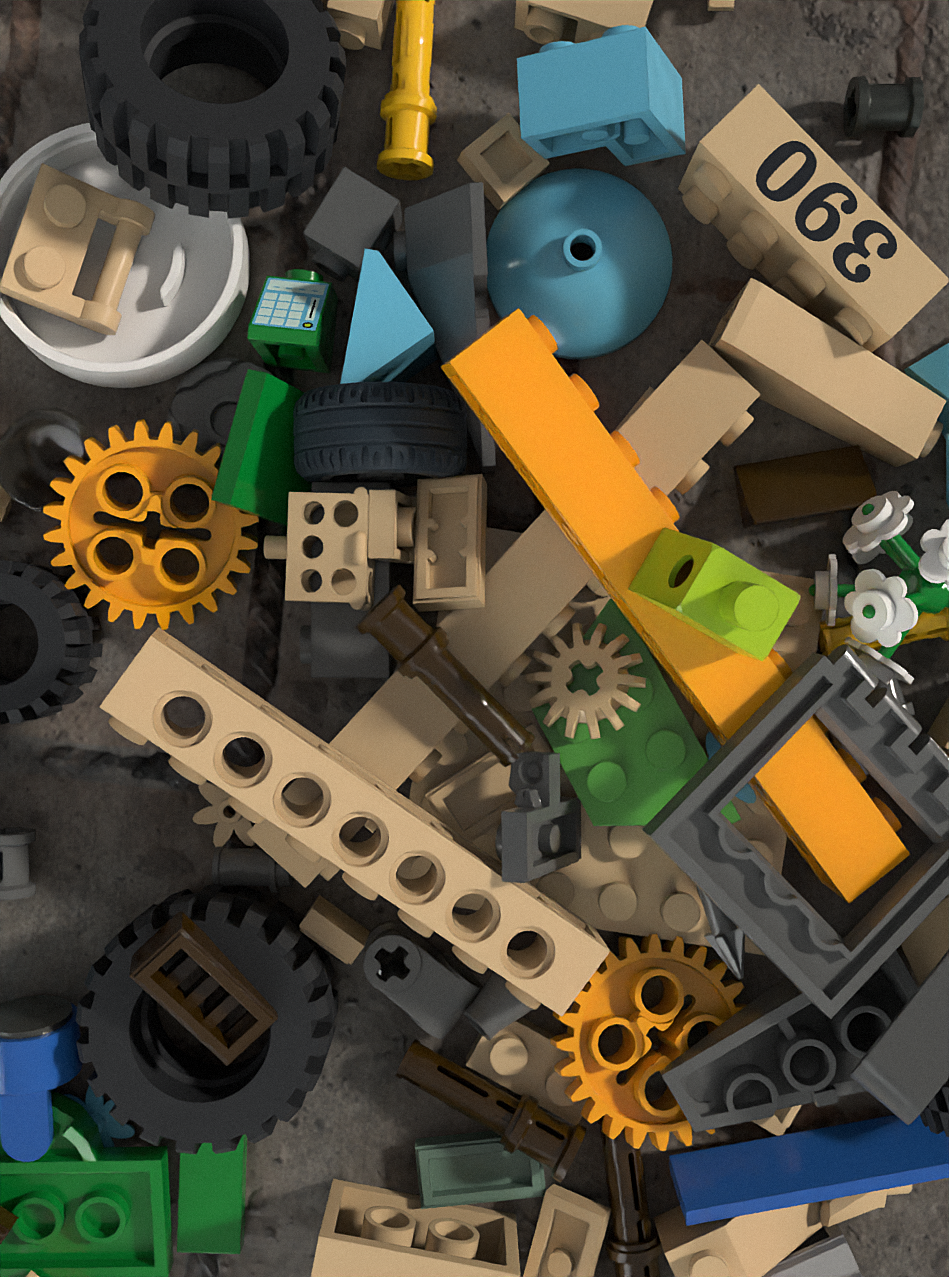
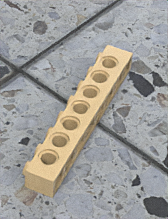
M159 627L149 637L100 705L101 709L112 715L108 723L120 735L138 745H145L147 740L151 741L172 755L168 762L180 775L198 785H204L209 780L230 794L227 801L240 815L256 824H262L265 819L269 820L288 833L285 840L297 853L315 863H318L324 857L345 871L342 874V878L354 891L369 900H375L378 895H381L400 908L397 912L398 916L411 929L425 937H430L435 931L454 944L452 947L453 953L465 965L481 974H484L490 968L508 980L505 986L509 992L532 1009H538L542 1003L562 1017L610 952L595 927L529 882H503L502 863ZM179 696L195 699L204 709V722L193 728H183L176 725L168 716L167 702ZM247 737L258 742L263 748L265 755L257 764L250 767H241L228 759L225 753V746L236 738ZM304 777L318 783L322 791L314 802L306 805H297L290 802L284 796L282 790L285 785L293 779ZM356 817L369 818L378 825L374 835L363 842L346 840L340 834L342 826L350 819ZM411 856H424L432 861L428 872L417 879H406L396 872L399 865ZM480 894L485 897L482 907L473 914L459 915L452 911L457 900L464 895ZM523 931H534L537 933L535 941L528 948L519 951L507 948L510 940L516 934Z

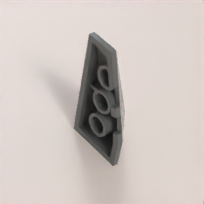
M483 182L468 183L405 208V231L393 232L396 271H408L410 290L416 306L434 330L437 360L440 366L490 328L488 308H486L488 270ZM442 370L449 390L453 391L465 404L467 418L465 419L467 421V437L481 473L494 474L496 467L495 440Z

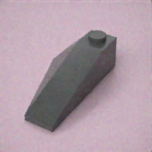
M895 950L830 1019L785 976L660 1070V1073L695 1133L772 1117L776 1110L812 1102L817 1107L839 1103L838 1097L867 1091L850 1077V1074L918 987Z

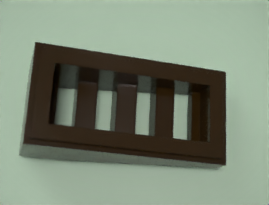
M182 911L178 912L158 930L131 958L129 977L227 1066L278 1019L276 1010L212 940ZM180 949L184 950L186 953L167 971L162 967ZM201 966L206 973L189 989L184 991L179 984ZM221 985L227 992L203 1012L198 1006ZM239 1004L244 1006L248 1011L222 1033L216 1025Z

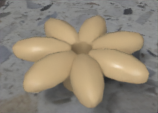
M209 782L199 785L200 793L212 805L195 813L193 821L197 824L205 825L217 823L213 836L215 847H222L230 839L234 830L245 845L253 846L255 842L246 835L253 827L250 820L240 815L237 811L235 815L229 813L227 799L230 797V794Z

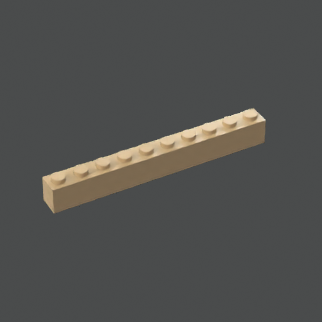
M701 340L622 425L618 432L630 443L638 455L640 464L634 469L649 490L656 486L668 496L675 488L683 496L709 469L710 466L702 458L719 440L727 448L752 423L754 417L746 410L761 394L708 344ZM545 509L485 574V608L452 610L437 627L440 626L447 633L446 638L449 640V644L446 646V649L467 668L487 691L496 681L506 688L531 662L532 659L524 652L540 633H543L549 640L553 638L576 613V610L568 604L585 585L594 592L601 586V583ZM396 671L329 745L394 790H397L408 777L415 784H418L435 767L443 756L435 747L452 729L462 736L469 728L418 676L409 679L407 676L403 677ZM301 777L297 778L283 794L294 804L306 805L314 802L321 794L322 789L314 780ZM356 817L350 819L342 826L340 834L349 841L363 825L372 833L377 829L378 825L369 818ZM267 819L262 824L255 823L246 833L305 888L318 874L329 881L340 870L339 867L324 857L318 863H315L297 853L285 840L288 833Z

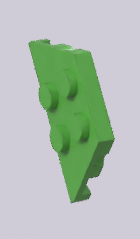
M611 598L585 633L584 640H591L598 623L607 626L603 640L606 644H609L622 633L629 638V641L619 651V654L626 656L640 653L643 662L628 668V672L630 675L646 678V688L629 687L627 695L641 703L637 712L621 705L615 712L624 723L622 728L616 731L609 720L605 718L598 721L601 738L590 739L587 723H578L574 739L564 736L567 719L560 716L550 729L542 722L551 708L549 703L534 709L532 708V711L553 751L560 753V764L593 826L647 825L709 759L645 643ZM580 663L571 669L574 681L567 688L572 694L577 690L583 689L591 696L600 689L596 678L603 673V670L598 665L588 670ZM732 801L720 811L732 824L741 820Z

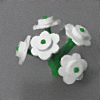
M890 491L882 496L872 497L859 506L852 516L853 526L845 533L842 542L849 553L852 554V558L857 564H866L879 553H887L902 570L900 575L886 578L879 570L868 569L858 574L855 584H837L836 554H829L827 571H815L814 584L809 587L808 592L814 597V610H826V624L828 626H835L837 598H845L844 606L847 612L853 615L851 631L858 641L847 637L844 643L859 655V658L874 673L880 683L888 685L894 677L911 685L914 678L904 668L890 660V658L909 630L916 625L918 617L922 612L936 614L945 607L949 608V519L944 522L940 531L931 529L921 537L920 545L926 553L920 559L901 537L909 530L913 523V517L908 512L913 508L914 501L909 496H901L897 491ZM878 640V642L882 646L877 652L873 648L867 646L866 644H861L860 642L871 643Z

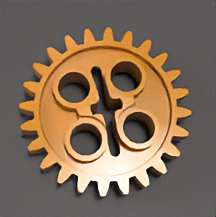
M138 420L134 429V438L129 440L117 424L113 425L108 429L110 447L106 448L100 441L91 436L84 441L85 449L91 459L89 462L72 454L63 461L69 471L75 476L74 480L56 477L50 483V486L57 493L65 497L64 501L50 502L43 508V513L61 520V525L48 529L43 534L44 540L63 543L65 548L54 556L50 561L51 565L60 567L72 565L75 571L64 586L69 590L86 584L91 589L84 604V607L87 609L95 606L102 599L110 602L108 610V621L114 622L122 611L126 609L132 611L135 629L142 627L147 613L156 614L162 630H168L171 614L174 611H179L189 625L193 624L195 621L194 604L200 602L213 613L218 610V600L214 592L217 588L225 593L235 595L237 584L230 576V570L239 573L250 572L251 563L240 555L238 551L257 548L258 538L243 532L242 527L259 522V518L256 515L211 500L219 472V466L216 464L222 449L219 443L211 446L204 453L197 450L199 431L193 429L183 442L174 440L172 421L165 422L159 437H151L145 420ZM117 472H127L134 475L142 486V498L133 504H124L115 500L108 490L110 475ZM184 484L197 485L206 492L209 498V506L204 512L197 515L185 514L175 506L173 491ZM103 511L119 518L141 522L145 520L149 511H155L160 513V523L166 527L184 529L203 528L211 532V537L207 540L198 539L187 533L165 529L161 531L158 539H151L147 537V528L143 525L134 523H102L95 519V513ZM107 537L124 539L133 551V560L128 564L118 566L108 563L103 559L99 551L100 541ZM185 548L196 555L199 561V568L190 575L179 576L166 568L163 556L171 549Z
M649 934L648 937H642L639 950L632 938L622 936L619 937L618 942L619 956L616 957L611 951L600 964L601 967L595 971L573 1001L572 1009L567 1010L562 1017L553 1011L552 1016L568 1025L567 1033L550 1038V1044L558 1049L568 1051L569 1054L568 1057L554 1065V1069L561 1076L576 1077L564 1091L565 1095L573 1102L588 1098L580 1114L591 1124L604 1116L601 1131L609 1138L614 1140L625 1127L626 1142L633 1148L639 1149L648 1132L652 1145L660 1151H666L669 1132L672 1131L681 1143L690 1146L692 1145L691 1125L668 1085L666 1091L659 1099L647 1101L645 1096L646 1082L652 1074L662 1070L689 1049L687 1043L688 1033L695 1024L704 1021L709 1034L744 1008L745 1004L733 1002V999L740 994L744 985L742 982L732 979L720 982L726 972L727 965L724 961L713 959L704 965L707 948L702 945L693 944L684 953L682 937L676 936L673 941L666 940L663 948H661L658 935ZM659 976L664 987L663 998L654 1008L646 1009L641 998L642 987L651 977ZM690 995L692 1003L687 1009L680 1010L684 1003V997ZM618 1024L623 1035L622 1045L613 1055L602 1057L598 1048L599 1036L608 1026ZM652 1027L659 1029L657 1036L663 1042L656 1051L651 1049L652 1042L646 1036ZM628 1069L625 1081L618 1084L616 1076L620 1071ZM715 1129L705 1130L711 1135L715 1133Z

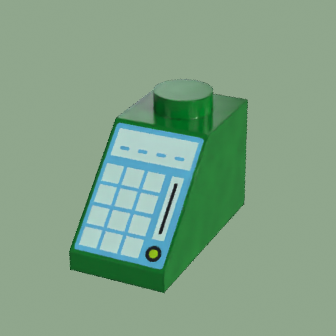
M300 269L287 270L285 277L266 276L249 323L247 339L268 367L331 374L338 297L332 282H324V277L319 273Z

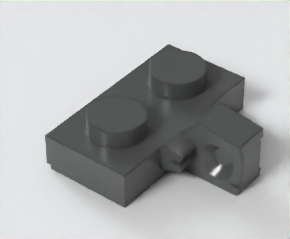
M540 751L516 753L519 759L511 764L508 786L516 794L514 803L517 807L501 811V823L497 829L495 839L496 853L502 861L503 882L526 883L579 862V859H582L581 801L578 797L560 796V753Z

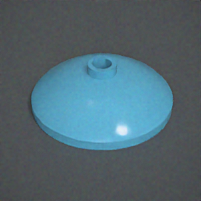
M565 169L536 178L501 208L490 229L486 243L487 290L498 316L502 319L519 308L526 318H529L531 315L538 317L548 328L557 343L558 350L552 355L558 358H596L613 353L630 344L655 319L664 303L671 282V244L659 213L652 203L634 186L621 178L598 170ZM576 243H585L591 247L593 257L586 261L577 260L572 256L570 248Z

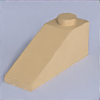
M822 1201L686 1226L681 1206L654 1217L664 1254L675 1277H762L824 1226L821 1225L820 1217Z

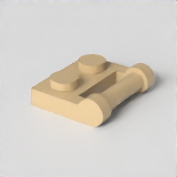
M42 163L0 280V293L98 333L116 335L122 317L117 308L141 236L150 234L155 213L137 201L120 199ZM99 218L115 225L116 229L92 300H84L72 295L97 219Z

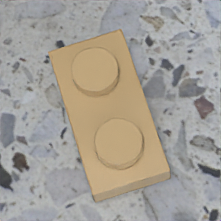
M522 1017L499 1031L490 1041L479 1033L466 1057L467 1067L521 1096L524 1095L529 1098L531 1095L538 1100L539 1106L574 1125L579 1123L582 1117L580 1113L588 1098L573 1102L565 1095L564 1091L576 1077L561 1076L555 1071L554 1065L568 1057L569 1054L568 1051L558 1049L550 1044V1038L554 1037V1034Z
M552 1184L545 1192L523 1277H594L612 1209L556 1184Z

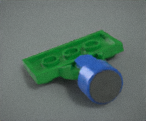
M48 995L22 997L0 1004V1206L18 1217L10 1232L0 1244V1277H25L31 1270L39 1277H169L174 1257L167 1146L104 1147L98 1125L85 1108L67 1096L58 1093L57 1087L73 1079L81 1071L83 1062L79 1059L76 1043L81 1037L80 1025L76 1022L77 1007L64 998Z

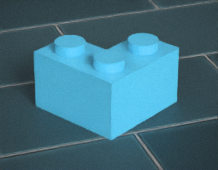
M632 25L612 27L606 30L601 38L576 44L568 41L551 42L542 46L539 53L517 58L521 139L544 159L604 146L624 166L686 154L682 77L646 26L641 28Z

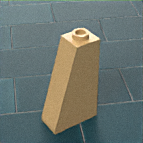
M753 278L749 279L724 311L708 343L722 359L761 394L758 397L759 399L853 446L859 445L861 450L895 467L914 461L919 456L922 458L927 456L941 435L943 423L937 421L946 403L945 399Z

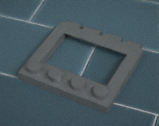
M847 644L838 646L827 657L812 653L642 829L779 970L830 1019L949 894V756L930 735L923 734L917 737L922 730L921 725L886 687H881L872 692L877 686L879 679ZM813 714L817 716L933 842V845L844 939L720 812Z

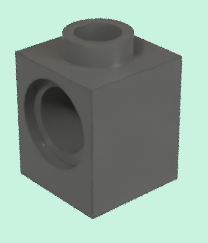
M343 167L303 232L309 249L314 254L311 261L319 269L336 280L344 282L349 275L359 281L365 248L377 250L383 255L393 239V232L397 231L401 226L403 217L400 200L348 168Z

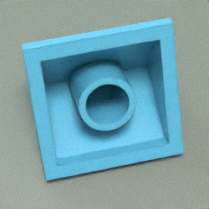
M365 248L340 384L357 382L404 383L437 360L434 330L380 252Z

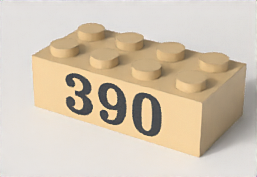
M759 84L699 142L678 187L684 194L682 199L688 211L703 224L711 222L728 239L727 247L730 253L742 266L751 270L756 268L773 285L771 287L772 290L870 352H873L890 340L949 282V278Z

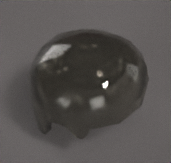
M58 407L30 410L15 420L0 439V485L14 502L36 512H43L46 504L65 500L64 496L57 493L50 486L51 481L56 477L72 480L75 478L63 461L72 454L89 462L91 459L85 449L84 441L91 436L99 441V437L83 418Z

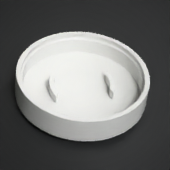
M90 123L70 127L47 137L26 151L11 165L0 180V280L42 163L120 199L137 201L155 213L150 234L141 236L117 308L122 317L116 335L98 333L0 293L1 318L41 361L54 370L84 383L101 387L134 388L166 381L186 372L209 356L222 343L239 317L249 286L250 251L241 218L228 219L227 212L209 211V218L188 214L187 206L175 203L173 209H170L151 200L149 188L145 186L141 191L134 189L119 176L118 165L114 166L106 161L97 146L96 133L91 130ZM99 218L97 219L72 295L84 300H92L116 229L115 225Z

